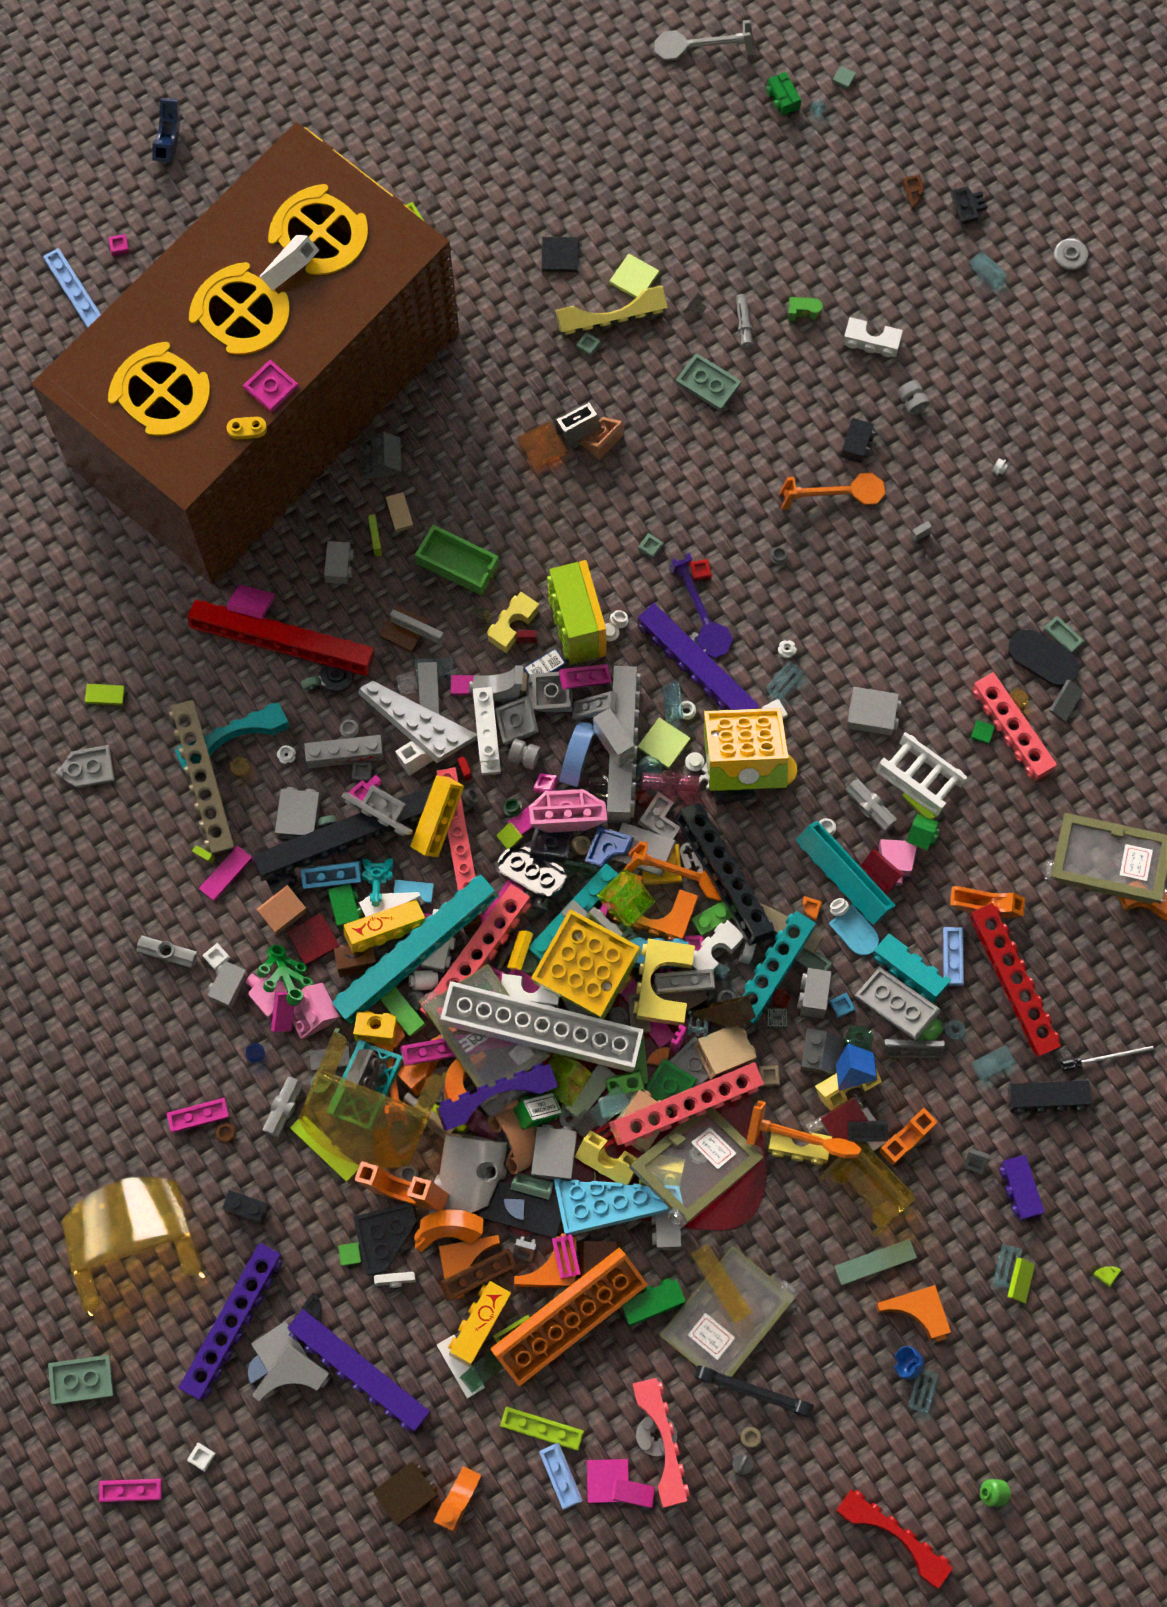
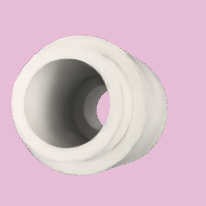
M432 970L413 971L412 975H409V986L413 990H433L438 985V974Z

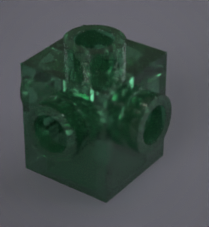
M855 1025L849 1028V1032L846 1033L844 1039L845 1045L851 1044L870 1051L873 1044L872 1041L874 1040L871 1030H867L865 1025L861 1027ZM861 1036L863 1040L859 1041L856 1037Z

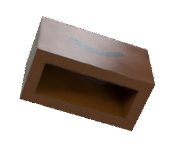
M349 945L334 948L340 978L365 973L369 967L377 964L374 946L369 947L363 952L352 953Z

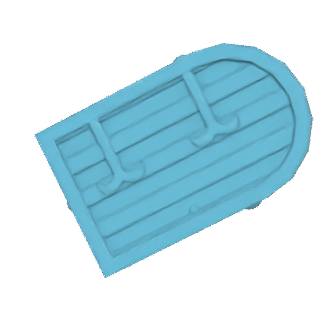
M853 905L849 906L846 914L837 916L829 922L830 927L855 954L861 956L869 955L878 946L879 938L875 929Z

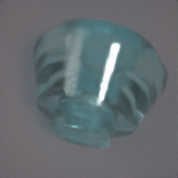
M653 756L643 757L637 766L639 777L646 781L657 779L663 771L661 761Z

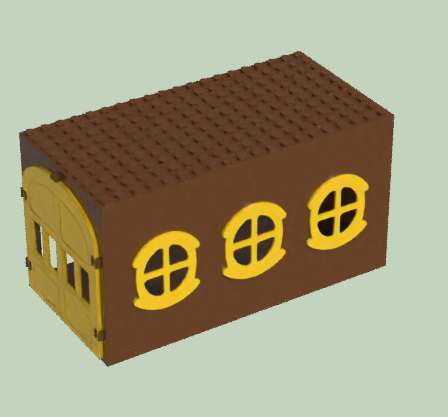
M297 122L31 383L67 465L211 585L215 581L218 582L223 577L224 572L228 568H232L241 555L243 556L247 553L249 546L253 542H257L266 529H270L273 526L274 521L286 512L287 507L291 503H295L304 490L306 491L310 488L312 481L316 477L319 478L324 473V469L335 462L337 456L349 447V443L353 439H357L362 430L372 424L378 413L381 414L385 410L386 405L390 401H394L403 388L408 387L411 379L414 376H418L422 372L423 367L427 363H431L435 355L446 347L447 342L451 338H455L459 333L449 240L419 218L410 208L403 204L404 201L398 196L390 194L336 152L330 143L326 140L322 141ZM296 235L308 236L313 243L318 238H321L339 252L335 257L328 259L312 258L304 267L273 291L259 277ZM261 295L268 296L273 307L272 321L268 325L263 324L248 312V308ZM239 317H244L260 330L257 336L251 338H235L227 335L225 332ZM269 360L273 361L299 385L272 413L243 389V385ZM182 375L188 376L193 387V398L189 405H183L168 392L169 387ZM163 397L177 408L180 414L171 419H155L146 416L145 412L159 398ZM261 417L266 422L267 432L260 438L236 440L229 436L227 424L234 418ZM259 424L253 425L255 428L259 426ZM236 425L233 428L238 429L240 426Z

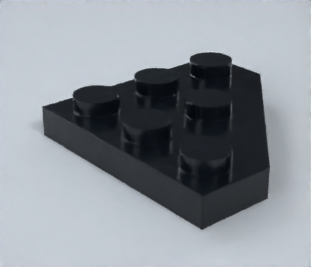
M406 1203L353 1216L366 1276L388 1270L417 1223L412 1204Z

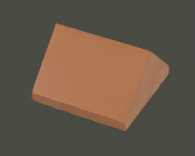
M602 417L599 420L602 428L578 442L600 460L624 436V423L622 421Z
M288 885L257 908V911L275 936L307 913L306 907Z

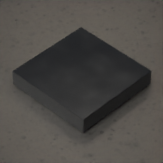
M542 237V272H578V237Z
M535 828L529 858L568 863L573 832L547 833Z

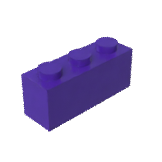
M1026 1155L1002 1161L999 1173L1001 1178L1006 1181L1005 1191L1007 1197L1012 1199L1013 1206H1011L1014 1217H1017L1018 1221L1021 1222L1042 1216L1045 1211Z

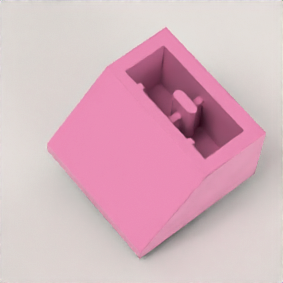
M323 983L303 988L301 990L304 995L300 1004L294 1006L293 1024L301 1039L328 1027L340 1017Z

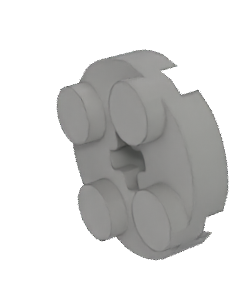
M648 1416L638 1425L636 1440L640 1448L647 1455L660 1457L665 1455L664 1443L662 1438L654 1441V1437H651L650 1434L654 1433L658 1428ZM672 1422L675 1435H671L674 1444L677 1441V1430Z

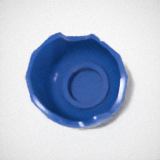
M910 1346L900 1348L895 1354L897 1365L894 1366V1369L902 1379L911 1380L917 1378L924 1367L921 1353Z

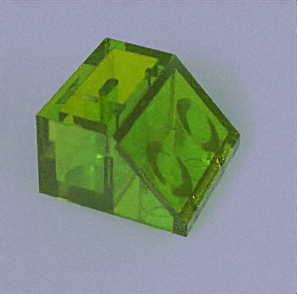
M626 869L597 895L604 906L626 928H629L655 903V900L639 878Z
M554 1053L547 1065L550 1064L558 1087L546 1091L545 1094L553 1092L558 1102L571 1107L593 1074L580 1062Z

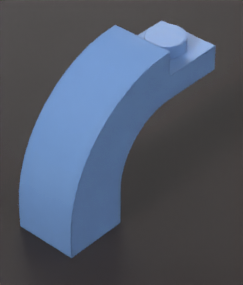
M579 722L576 725L565 755L559 782L578 786L582 778L590 746L596 735L594 725L587 722Z

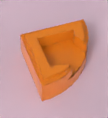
M804 896L802 902L804 912L810 919L816 921L822 902Z
M663 1047L655 1050L649 1056L647 1064L659 1066L664 1058L668 1060L670 1048Z

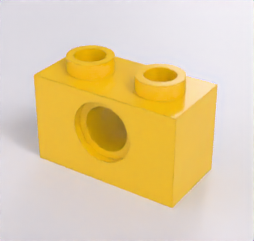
M370 1011L357 1012L353 1033L355 1041L358 1042L360 1039L367 1043L394 1046L398 1027L397 1018L389 1013L380 1015ZM374 1025H380V1028L372 1029Z

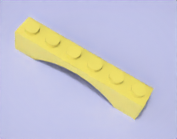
M663 286L643 289L630 304L613 312L590 313L574 306L555 311L559 330L567 335L575 333V329L582 328L583 331L593 329V325L600 324V327L610 325V321L613 320L624 322L628 320V317L634 315L635 318L645 317L647 312H653V314L662 313L663 309L668 307Z

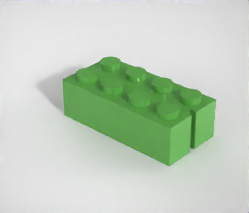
M432 525L415 554L416 564L481 596L490 583V578L492 579L500 565L499 556L435 525Z

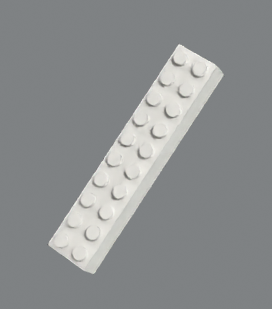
M451 981L440 1018V1025L632 1073L635 1068L643 1029Z

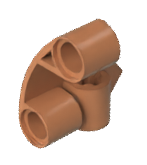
M520 1099L510 1103L503 1111L488 1118L489 1128L494 1133L504 1131L512 1150L505 1163L507 1170L511 1174H517L531 1166L537 1126L522 1130L513 1111V1108L519 1103Z

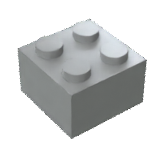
M808 968L807 973H803L800 990H803V993L800 992L797 1009H801L800 1015L824 1018L831 971Z

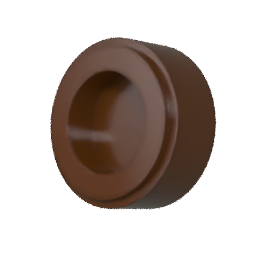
M222 1123L217 1127L215 1134L221 1143L228 1144L235 1139L236 1130L230 1123Z

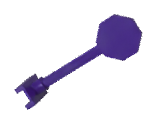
M687 553L684 560L677 562L676 558L672 559L669 570L672 575L679 573L680 578H683L703 623V627L696 640L698 646L702 650L706 649L705 653L708 656L717 658L727 654L733 639L727 627L710 621L691 579L689 566L692 562V557L690 553Z

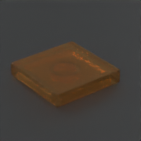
M550 421L518 436V441L534 469L567 454L564 444Z

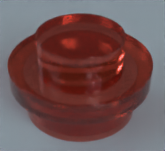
M643 789L635 793L637 796L635 800L642 807L650 805L649 803L652 799Z
M785 989L776 990L772 997L773 1005L777 1008H785L791 1001V996Z

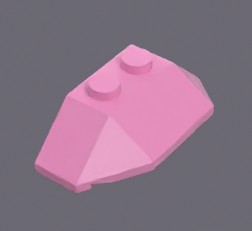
M583 789L545 791L529 806L530 825L547 833L586 831L607 822L605 802Z

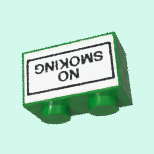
M543 1092L532 1098H529V1096L523 1097L513 1108L522 1130L554 1122L563 1114L553 1092L548 1094Z

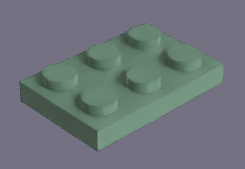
M697 353L675 381L677 385L720 412L741 385L739 379Z
M110 1355L48 1363L52 1405L114 1397Z

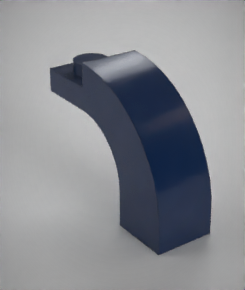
M160 99L159 129L157 137L152 143V161L170 163L174 157L180 129L179 100Z

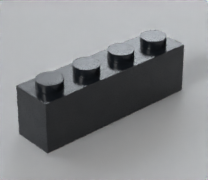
M1089 1080L1009 1084L1007 1087L1009 1111H1015V1114L1027 1113V1110H1035V1113H1045L1050 1109H1054L1055 1112H1065L1067 1109L1074 1108V1111H1085L1092 1104Z

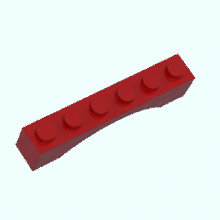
M850 1490L835 1512L851 1524L875 1526L895 1536L911 1554L917 1566L919 1577L935 1589H939L953 1569L949 1565L951 1562L943 1555L939 1557L932 1552L934 1549L926 1542L921 1544L915 1539L917 1536L909 1529L904 1531L898 1526L900 1523L892 1516L887 1518L881 1513L883 1510L875 1503L870 1505L866 1502V1497L861 1492Z

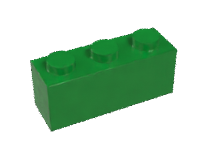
M665 1279L660 1282V1286L655 1288L648 1286L641 1290V1294L632 1297L623 1304L621 1308L629 1327L684 1305L686 1301L677 1279Z

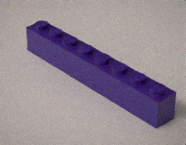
M655 603L638 616L637 626L639 630L644 634L647 633L651 637V641L656 646H660L669 659L673 658L677 662L678 668L682 672L686 671L690 675L692 682L696 685L699 684L709 698L715 699L717 706L722 711L759 709V705Z
M304 1309L300 1311L287 1329L290 1331L289 1336L296 1342L303 1341L306 1344L304 1348L312 1355L318 1353L322 1357L320 1360L329 1368L331 1365L338 1370L336 1374L346 1381L349 1378L354 1382L353 1388L359 1393L365 1391L370 1395L368 1397L369 1401L376 1406L380 1403L386 1408L383 1412L392 1419L396 1416L402 1421L399 1425L408 1432L411 1429L416 1432L430 1414L427 1408Z

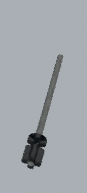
M1149 1046L1082 1061L1080 1057L1076 1058L1075 1061L1073 1059L1061 1061L1062 1070H1075V1066L1078 1069H1082V1064L1154 1050V1047Z

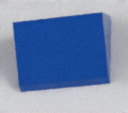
M851 1044L846 1046L836 1063L839 1091L877 1080L875 1055L873 1052Z

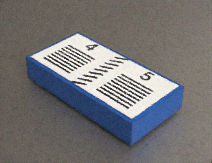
M555 648L524 667V671L530 677L531 674L556 672L566 666V663Z

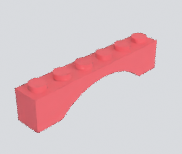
M657 1378L633 1383L637 1406L645 1411L654 1421L664 1443L665 1467L658 1485L662 1508L686 1503V1497H690L688 1485H683L682 1476H685L682 1463L678 1464L676 1456L680 1455L677 1443L673 1444L671 1435L675 1434L672 1422L668 1423L666 1415L669 1414L667 1402L663 1403L661 1395L664 1394L662 1382H658Z

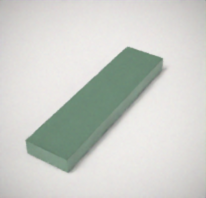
M908 1239L835 1265L834 1269L842 1286L915 1260L917 1257L911 1241Z

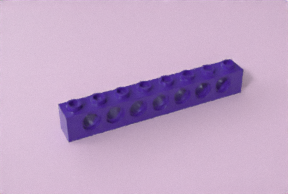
M261 1243L258 1244L178 1388L200 1401L209 1397L213 1389L211 1385L214 1379L218 1380L222 1374L223 1369L221 1367L224 1361H229L233 1353L231 1349L234 1343L238 1344L242 1338L243 1333L241 1331L244 1325L250 1323L254 1307L260 1305L264 1289L270 1287L274 1271H278L283 1263L280 1253ZM267 1264V1271L265 1273H258L259 1265ZM253 1281L258 1283L255 1291H248L249 1283ZM245 1299L248 1301L247 1307L242 1310L238 1309L239 1301ZM237 1318V1325L233 1328L228 1327L229 1319ZM221 1336H227L228 1339L224 1346L218 1345V1339ZM211 1354L217 1355V1361L214 1364H208L207 1361ZM201 1372H206V1381L199 1383L197 1380L198 1375Z

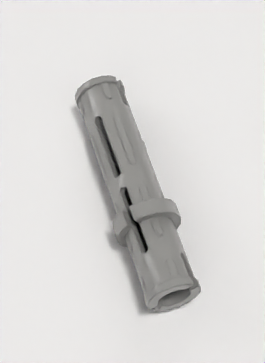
M740 294L736 296L739 319L738 332L741 335V346L749 348L753 346L751 335L753 329L752 325H750L747 296Z

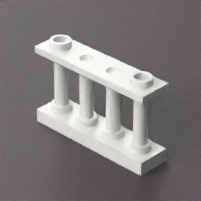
M492 687L473 689L482 776L501 774Z
M905 732L899 743L902 745V748L891 761L883 758L876 772L938 817L946 804L943 801L944 797L955 784L961 788L967 776L961 770L954 768L918 742L914 736ZM910 751L918 758L906 772H903L896 765ZM925 762L934 769L922 783H918L912 779V776ZM941 773L949 780L939 793L935 795L927 788Z

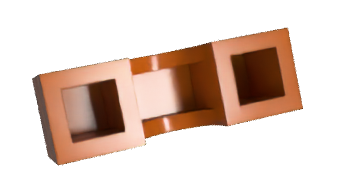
M923 1108L898 1134H895L881 1147L879 1153L894 1166L936 1126L938 1121Z

